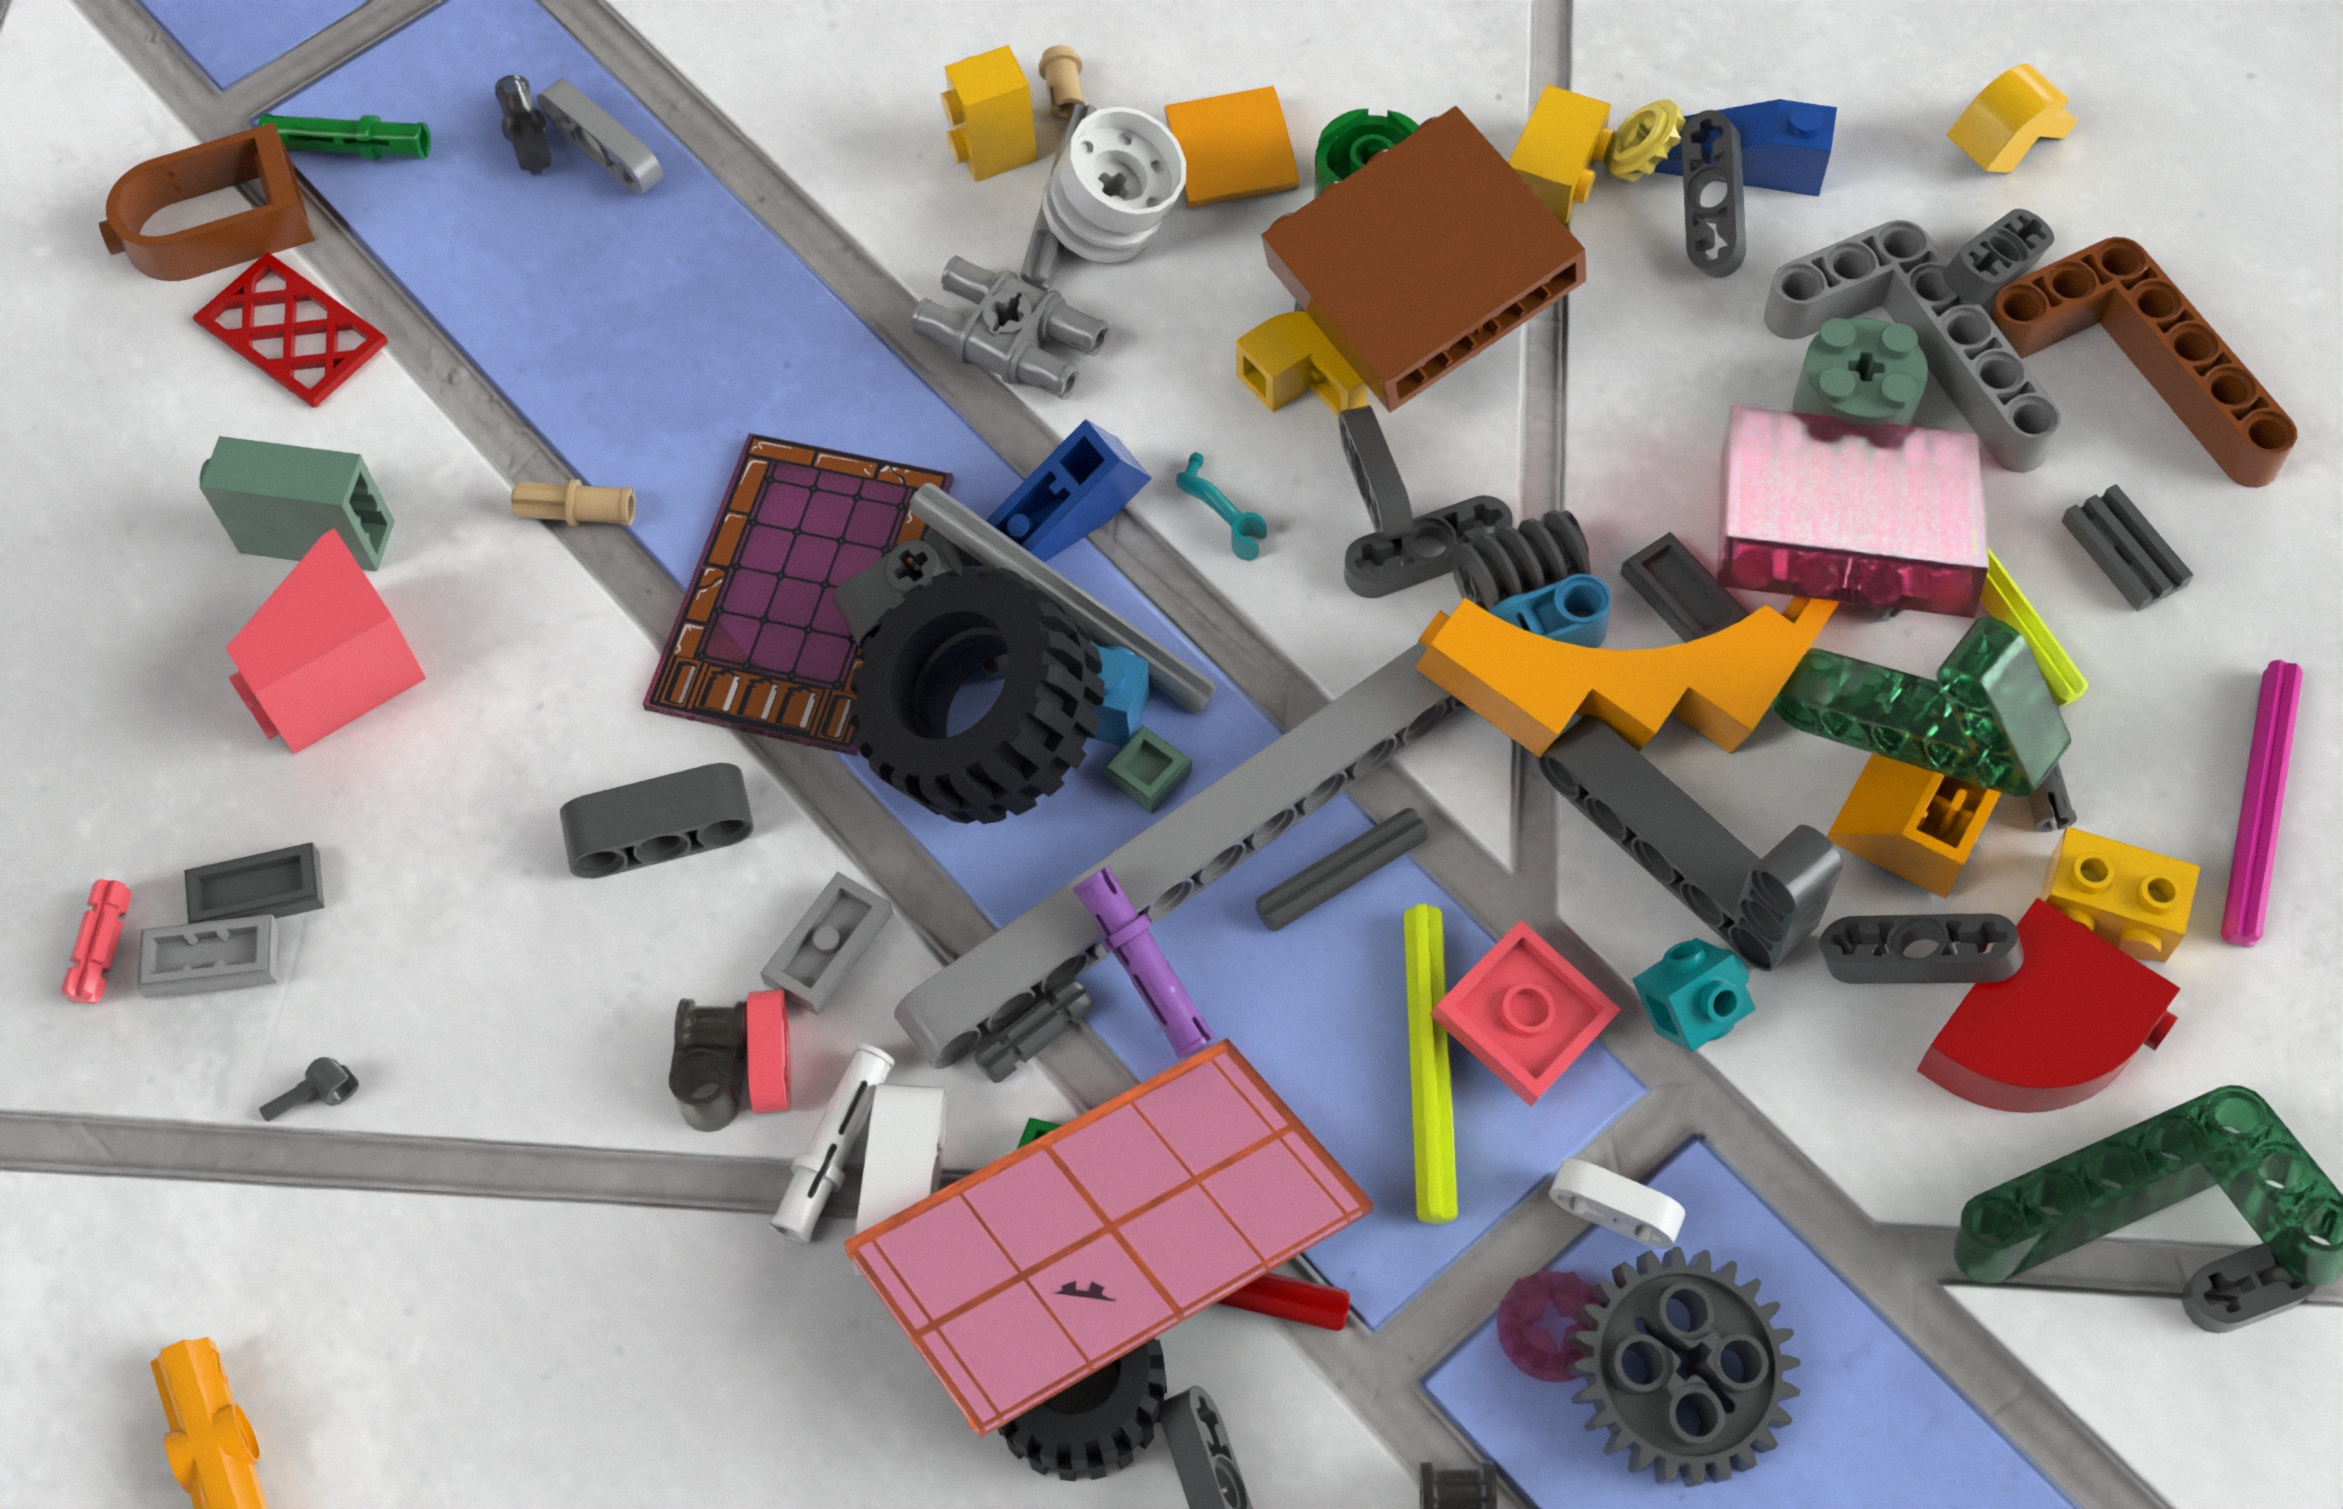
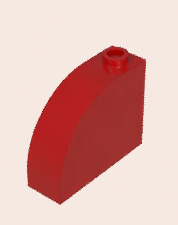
M2037 897L2016 926L2024 952V960L2020 969L2003 981L1975 983L1934 1039L1916 1070L1960 1098L1987 1108L2007 1112L2037 1113L2053 1111L2078 1104L2094 1096L2120 1075L2142 1044L2155 1051L2178 1019L2177 1016L2167 1011V1008L2181 988Z

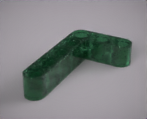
M1983 616L1976 619L1936 673L1937 681L1823 649L1810 648L1806 651L1771 703L1778 716L1792 727L1803 732L2024 799L2034 795L2071 744L2070 734L2028 643L2013 627L1993 617Z
M2227 1085L2218 1087L1974 1196L1966 1202L1961 1212L1954 1245V1259L1958 1268L1967 1277L1975 1281L1991 1284L2001 1282L2218 1184L2263 1243L2266 1242L2274 1257L2287 1273L2295 1280L2304 1284L2324 1286L2333 1284L2343 1275V1195L2264 1098L2257 1092L2244 1086ZM2223 1127H2230L2232 1129L2239 1131L2240 1133L2231 1132L2229 1130L2224 1129ZM2162 1153L2175 1155L2181 1160L2170 1159ZM2101 1180H2111L2122 1187H2111L2104 1184ZM2265 1180L2274 1181L2282 1185L2284 1188L2272 1186L2268 1184ZM2039 1207H2052L2060 1211L2062 1215L2048 1214ZM1991 1234L1998 1237L2002 1242H1987L1978 1235ZM2309 1236H2317L2319 1238H2322L2326 1240L2330 1245L2318 1243L2311 1239Z

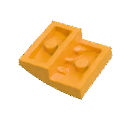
M1274 86L1164 106L1168 130L1179 141L1186 160V183L1183 190L1187 209L1298 189L1300 181L1295 158Z

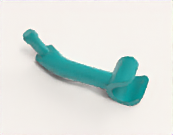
M1197 452L1191 454L1185 472H1180L1176 476L1177 486L1183 492L1202 500L1231 526L1232 550L1238 558L1246 561L1254 560L1258 557L1259 546L1254 540L1244 536L1250 535L1259 539L1266 538L1267 527L1265 521L1257 513H1242L1211 482L1196 477L1199 468L1203 465L1204 457Z

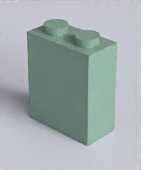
M219 436L211 458L203 463L200 471L199 488L239 553L301 561L324 533L335 528L360 568L377 572L395 521L361 454Z

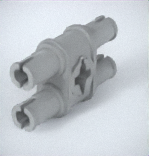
M956 255L948 261L941 278V283L944 284L942 288L979 305L974 313L965 316L925 297L918 303L911 317L913 332L953 349V354L959 362L964 364L972 362L1001 375L1005 383L1019 384L1023 381L1047 391L1062 400L1068 399L1074 391L1079 379V372L1077 371L1079 368L1073 363H1068L1041 350L1042 345L1045 341L1053 338L1095 357L1105 345L1109 333L1107 322L1098 320L1066 305V300L1062 297L1061 293L1053 290L1048 293L1019 280L1017 274L1012 271H1001L996 274L965 261Z

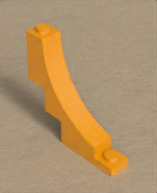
M1824 579L1808 597L1798 591L1781 614L1765 604L1742 621L1715 634L1683 644L1636 650L1589 648L1555 641L1510 624L1464 598L1450 617L1439 610L1422 633L1418 642L1427 649L1415 669L1539 758L1558 737L1574 713L1580 717L1592 715L1599 718L1635 750L1640 752L1672 712L1731 754L1753 732L1845 595V592Z

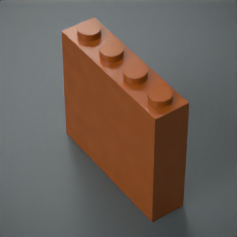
M1454 106L1439 117L1427 119L1416 129L1415 133L1391 149H1383L1377 152L1364 167L1342 181H1335L1327 185L1317 198L1294 213L1282 215L1273 222L1267 231L1261 234L1268 267L1389 413L1586 282L1585 248L1457 106Z

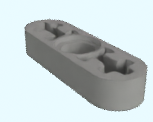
M560 78L537 95L539 106L549 122L635 195H643L664 178L663 170L649 148L567 80Z

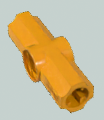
M205 1337L197 1340H182L162 1349L160 1355L151 1361L150 1365L171 1431L164 1436V1446L171 1469L181 1487L187 1493H190L194 1509H268L254 1465L260 1462L261 1459L258 1442L243 1409L237 1403H234L228 1384V1377L225 1374L216 1343L210 1338Z

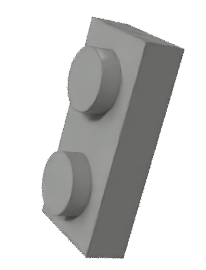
M837 871L760 972L764 984L774 990L783 989L787 998L818 1015L894 914L891 902Z

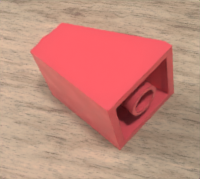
M335 528L324 533L225 648L239 670L228 678L248 710L251 711L267 738L270 740L280 734L293 754L298 753L426 679L393 616Z

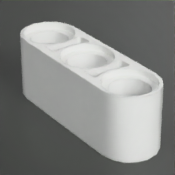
M878 1083L876 1086L871 1111L854 1245L938 1200L948 1122V1091L945 1087ZM853 1262L855 1276L864 1277Z

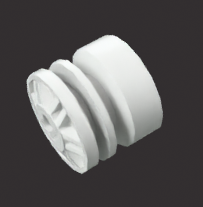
M1121 106L1098 109L1082 119L1044 187L1042 209L1050 230L1066 248L1092 261L1107 264L1127 261L1145 250L1186 183V160L1179 141L1163 123L1145 112Z

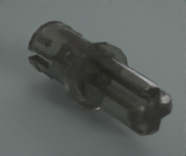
M520 75L505 76L498 80L494 88L504 116L501 123L503 134L512 142L520 169L530 171L531 175H540L542 169L551 166L552 162L543 133L546 128L544 115L535 108L528 80Z

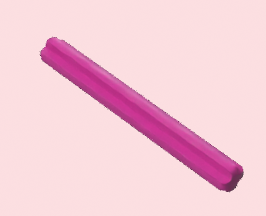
M2281 659L2271 661L2262 676L2221 929V936L2225 942L2238 944L2244 948L2254 947L2263 935L2303 672L2298 664L2286 663Z

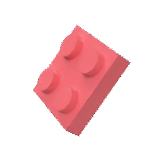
M1520 919L1439 1001L1430 1016L1524 1102L1532 1107L1614 1020L1622 1009Z

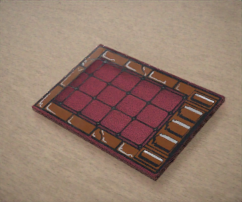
M749 433L642 703L644 710L798 743L808 747L857 756L859 749L855 742L854 732L858 729L851 725L850 701L856 700L857 694L851 691V681L854 668L861 669L864 657L860 654L861 649L833 603V594L846 579L861 573L892 552L899 544L909 540L924 542L925 534L933 528L911 513L910 500L924 483H933L949 495L954 481L953 474ZM913 558L907 559L913 567L918 565Z

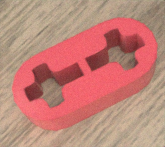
M783 989L749 992L747 997L748 1084L751 1106L755 1115L788 1112L791 1108L789 1014L786 995Z

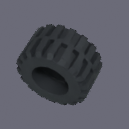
M1075 1284L1063 1288L1062 1294L1052 1296L1116 1305L1115 1301L1112 1303L1102 1298L1104 1290L1091 1285L1089 1294L1076 1293ZM1153 1338L1112 1362L1118 1370L1119 1380L1113 1393L1099 1407L1081 1414H1063L1055 1412L1041 1403L997 1428L1000 1436L1003 1435L1005 1437L1009 1450L1019 1460L1025 1456L1029 1459L1031 1468L1045 1476L1049 1468L1058 1470L1060 1480L1076 1481V1474L1080 1471H1090L1091 1480L1107 1476L1105 1466L1117 1462L1122 1470L1134 1461L1132 1451L1138 1445L1146 1450L1154 1439L1153 1427L1155 1422L1161 1423L1160 1409L1165 1401L1167 1383L1160 1339L1156 1340Z

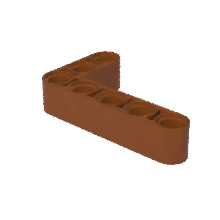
M2125 237L2104 239L2006 284L1998 291L1989 317L2021 359L2100 323L2227 476L2240 485L2258 488L2272 482L2297 440V428L2291 418L2145 249L2131 239Z

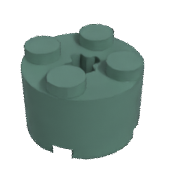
M1832 318L1826 321L1807 349L1793 398L1794 416L1803 432L1807 428L1820 439L1818 446L1829 453L1847 458L1875 457L1886 452L1888 446L1900 438L1902 440L1911 428L1928 379V365L1922 349L1917 344V333L1906 324H1890L1872 318Z

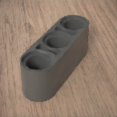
M730 763L708 764L583 795L568 801L560 809V819L570 872L574 876L594 879L730 846L743 841L754 830L742 770Z

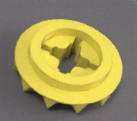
M1662 99L1633 112L1615 133L1614 140L1609 149V156L1606 160L1608 171L1619 181L1626 179L1631 183L1640 179L1643 173L1652 174L1656 165L1661 160H1668V152L1672 147L1679 144L1681 140L1679 133L1683 130L1686 120L1681 115L1682 110L1673 101Z

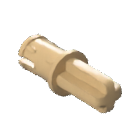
M571 479L568 485L519 482L512 490L511 502L513 514L520 518L566 520L570 527L579 526L580 521L631 526L635 516L636 498L632 487L582 485L579 479Z

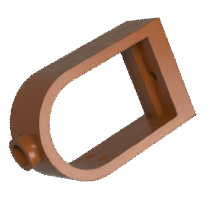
M274 122L153 158L136 165L121 176L112 187L106 202L107 220L99 222L103 240L111 255L125 251L131 263L141 273L163 281H181L260 258L267 252L273 254L315 241L292 160ZM256 178L261 180L267 201L265 206L169 235L144 236L139 234L145 222L154 213L168 205Z

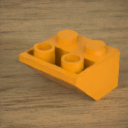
M1957 733L1882 735L1831 827L1827 838L1831 843L1946 899L2017 762Z

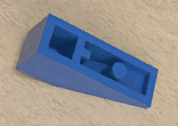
M1777 99L1716 110L1723 113L1740 133L1743 185L1819 196L1831 154L1837 107ZM1696 114L1683 116L1686 120L1685 125ZM1716 129L1710 131V138L1707 142L1701 143L1710 153L1711 164H1719L1713 157L1712 149L1713 140L1722 137ZM1683 130L1679 133L1681 139ZM1680 140L1679 144L1672 147L1668 152V160H1661L1656 165L1654 172L1683 176L1682 141Z
M1085 419L990 515L986 522L1041 561L1046 562L1109 522L1152 477L1117 437ZM972 557L976 566L984 565L977 559Z

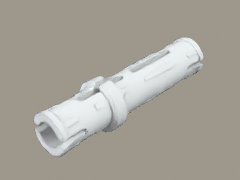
M860 1043L855 1046L853 1056L833 1097L827 1105L826 1111L806 1152L797 1154L790 1169L794 1176L775 1216L771 1218L768 1224L770 1229L778 1235L799 1244L809 1243L812 1230L830 1193L840 1190L846 1177L841 1170L872 1108L876 1086L878 1083H884L889 1071L892 1070L895 1064L893 1058L884 1051L867 1044Z

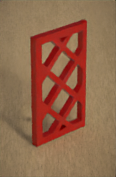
M269 252L265 253L193 316L195 323L312 408L318 407L325 398L388 343L383 333ZM269 272H272L286 282L285 290L255 293L256 284ZM311 300L327 311V319L296 322L297 302ZM285 303L283 324L254 327L255 306ZM242 308L241 328L227 330L215 321L225 310ZM353 330L366 339L355 350L337 352L338 331ZM326 333V353L295 356V336ZM283 337V358L267 359L253 349L254 340ZM325 367V376L311 389H308L294 379V370Z

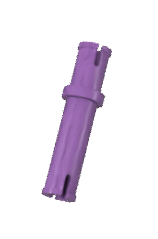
M1106 866L1072 888L1073 891L1078 895L1084 907L1087 908L1104 937L1100 941L1106 953L1113 951L1119 963L1122 964L1134 987L1167 1036L1177 1057L1180 1059L1214 1038V1032L1198 1012L1188 992L1147 929L1152 925L1146 914L1139 916L1121 889L1110 866Z

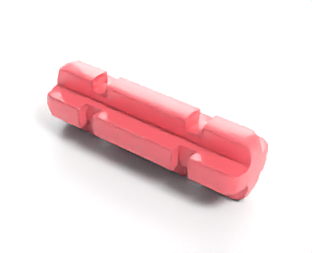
M99 879L92 885L87 905L93 908L92 911H85L70 958V961L75 962L76 965L67 969L61 989L62 994L72 1002L97 1004L102 998L107 978L101 977L102 972H109L124 923L118 921V917L126 915L132 896L131 890L126 888L122 882Z

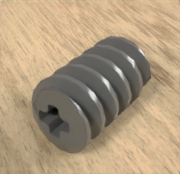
M1557 510L1546 512L1540 521L1534 518L1521 521L1518 530L1508 526L1499 529L1495 538L1488 534L1482 535L1475 539L1473 547L1463 542L1453 546L1450 552L1454 579L1462 599L1466 598L1474 604L1482 600L1488 611L1500 603L1499 593L1504 592L1508 598L1523 594L1522 585L1524 584L1528 585L1531 592L1546 587L1544 579L1546 576H1549L1553 583L1566 579L1568 577V568H1572L1575 575H1591L1589 550L1585 536L1576 518L1567 510L1563 513Z

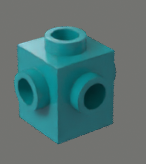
M1698 938L1674 945L1665 952L1662 960L1632 979L1655 1033L1690 1052L1695 1051L1708 1041L1724 1037L1732 1031L1735 1023L1756 1010L1746 987V984L1749 983V975L1739 957L1731 950L1720 949Z

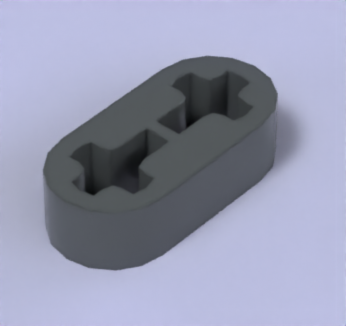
M2285 1238L2270 1240L2210 1262L2200 1268L2185 1285L2182 1303L2185 1313L2191 1321L2203 1330L2217 1334L2231 1332L2290 1310L2302 1303L2318 1286L2320 1282V1268L2316 1257L2307 1247L2299 1242ZM2275 1264L2279 1268L2291 1266L2297 1275L2290 1284L2285 1280H2277L2263 1286L2259 1280ZM2212 1286L2217 1292H2223L2239 1286L2243 1292L2227 1308L2221 1303L2210 1305L2204 1297Z

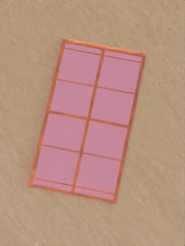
M1226 1038L844 1241V1247L848 1258L858 1267L968 1421L969 1428L974 1430L979 1438H982L1372 1213L1374 1203L1239 1052L1238 1048Z

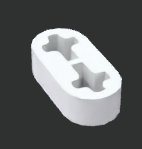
M1565 1159L1561 1163L1549 1191L1550 1198L1564 1210L1639 1243L1660 1249H1668L1674 1245L1685 1218L1683 1207L1663 1193L1578 1159Z

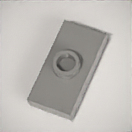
M272 914L141 929L137 989L145 998L277 983L279 923Z

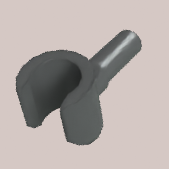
M320 1057L308 1066L305 1072L306 1080L297 1084V1087L261 1106L259 1110L265 1121L269 1122L302 1102L309 1101L317 1094L321 1096L327 1105H338L346 1101L357 1091L359 1082L345 1065H340L333 1058Z

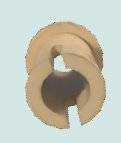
M1056 45L1046 49L1038 64L1039 75L1047 83L1051 115L1058 120L1066 121L1071 107L1075 104L1085 106L1079 81L1082 61L1078 54L1074 53V50L1069 46Z

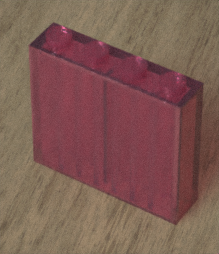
M1731 405L1721 454L1717 586L1966 618L1975 617L1989 569L1978 434L1889 423L1863 425L1846 422L1831 416Z

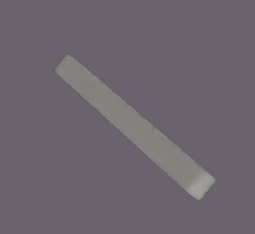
M1418 642L908 993L897 1005L894 1017L934 1069H942L959 1061L1005 1029L1042 999L1046 1000L1052 996L1051 992L1066 980L1078 978L1113 953V951L1106 953L1100 941L1104 937L1087 908L1084 907L1078 895L1073 891L1072 888L1109 865L1121 889L1139 916L1146 914L1151 924L1154 925L1466 707L1464 703L1415 669L1427 648Z

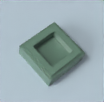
M1142 725L1102 768L1104 780L1152 814L1192 771V760Z

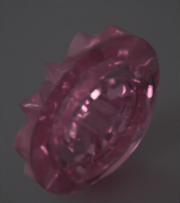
M1544 1267L1535 1274L1525 1278H1518L1501 1301L1497 1317V1332L1501 1346L1510 1361L1521 1371L1533 1378L1547 1382H1566L1579 1378L1566 1373L1565 1367L1584 1359V1352L1568 1344L1567 1337L1577 1331H1589L1590 1329L1576 1316L1577 1308L1586 1303L1601 1305L1594 1298L1590 1290L1591 1287L1580 1280L1574 1271L1568 1273L1553 1272ZM1548 1299H1552L1553 1306L1557 1307L1560 1317H1572L1573 1321L1577 1320L1576 1324L1566 1327L1561 1351H1558L1556 1340H1552L1549 1329H1537L1536 1326H1533L1534 1322L1544 1318Z

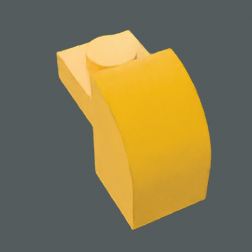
M2025 63L2007 70L1986 86L1970 103L1946 136L1985 171L2011 173L2039 136L2064 139L2078 120L2063 108L2069 98L2034 67Z
M1306 311L1288 312L1272 317L1236 340V375L1273 413L1308 389H1311L1337 416L1339 411L1366 406L1367 385Z

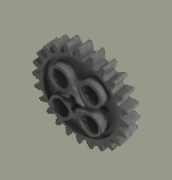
M1673 1247L1664 1253L1662 1265L1657 1256L1650 1250L1636 1258L1637 1271L1626 1261L1613 1268L1611 1272L1616 1286L1606 1280H1601L1590 1289L1594 1298L1601 1306L1586 1303L1577 1308L1575 1312L1576 1316L1590 1327L1589 1331H1577L1567 1337L1568 1344L1584 1352V1359L1566 1366V1373L1586 1378L1587 1388L1571 1397L1572 1402L1575 1404L1593 1403L1597 1411L1585 1424L1584 1428L1586 1431H1593L1606 1426L1612 1434L1606 1442L1603 1452L1606 1455H1611L1626 1447L1632 1450L1628 1471L1633 1474L1643 1471L1652 1461L1655 1462L1654 1473L1656 1483L1658 1484L1673 1481L1678 1469H1680L1685 1486L1694 1487L1703 1483L1705 1469L1713 1482L1718 1483L1731 1479L1730 1462L1741 1472L1757 1466L1752 1448L1764 1453L1774 1450L1778 1446L1767 1426L1782 1428L1790 1425L1793 1420L1785 1410L1777 1405L1778 1401L1800 1396V1389L1782 1380L1783 1372L1801 1365L1800 1359L1780 1353L1779 1345L1794 1335L1793 1329H1773L1769 1322L1780 1309L1779 1302H1771L1759 1307L1753 1299L1759 1291L1761 1281L1756 1278L1740 1287L1736 1285L1734 1280L1737 1272V1263L1734 1261H1730L1722 1265L1715 1272H1711L1710 1252L1707 1250L1695 1254L1688 1266L1681 1247ZM1669 1298L1678 1300L1688 1310L1690 1327L1687 1332L1680 1331L1669 1321L1666 1312ZM1637 1319L1643 1321L1645 1330L1649 1335L1642 1334L1637 1330L1635 1326ZM1723 1348L1736 1353L1742 1362L1743 1378L1740 1383L1728 1378L1722 1370L1720 1358ZM1625 1349L1632 1350L1640 1355L1645 1363L1647 1370L1646 1379L1642 1385L1628 1379L1623 1372L1621 1359ZM1681 1353L1685 1354L1690 1360L1685 1368V1372L1689 1377L1682 1379L1676 1372L1681 1364L1678 1356ZM1718 1397H1723L1731 1405L1730 1413L1724 1412ZM1679 1400L1688 1402L1698 1412L1700 1426L1696 1436H1691L1683 1431L1677 1422L1676 1406Z

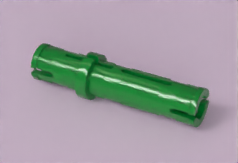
M272 114L262 115L258 122V127L274 122L287 150L360 154L364 160L376 161L382 155L425 159V157H428L431 147L430 130L425 122H382L376 115H363L360 120L322 117L277 116Z

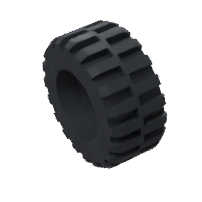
M986 565L968 566L962 568L961 575L954 570H950L931 577L932 584L926 588L921 584L914 586L902 595L905 602L896 610L889 607L878 620L882 624L881 628L874 638L867 637L860 651V654L864 657L861 669L854 668L851 691L857 694V698L850 701L851 725L858 729L854 732L859 752L861 756L869 760L870 769L881 780L936 815H943L951 821L969 824L976 820L982 824H988L1006 819L1007 810L1018 816L1036 807L1035 799L1044 793L1050 797L1065 784L1061 777L1071 766L1077 770L1087 755L1082 750L1087 737L1095 738L1101 717L1094 712L1096 705H1103L1104 681L1097 676V674L1102 672L1099 651L1091 644L1090 633L1070 612L1033 582L1025 580L1014 571L1002 567L991 570ZM1003 654H1008L1006 679L991 709L969 729L957 735L947 737L948 712L961 684L977 667L986 661Z

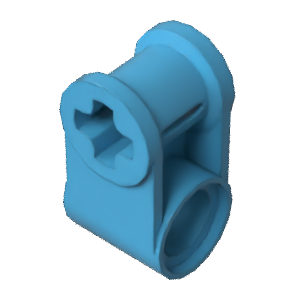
M1577 574L1530 593L1511 596L1495 605L1489 613L1523 630L1555 641L1597 648L1606 638L1611 595L1609 588L1602 580L1593 575ZM1583 610L1592 615L1582 618L1570 614V612Z

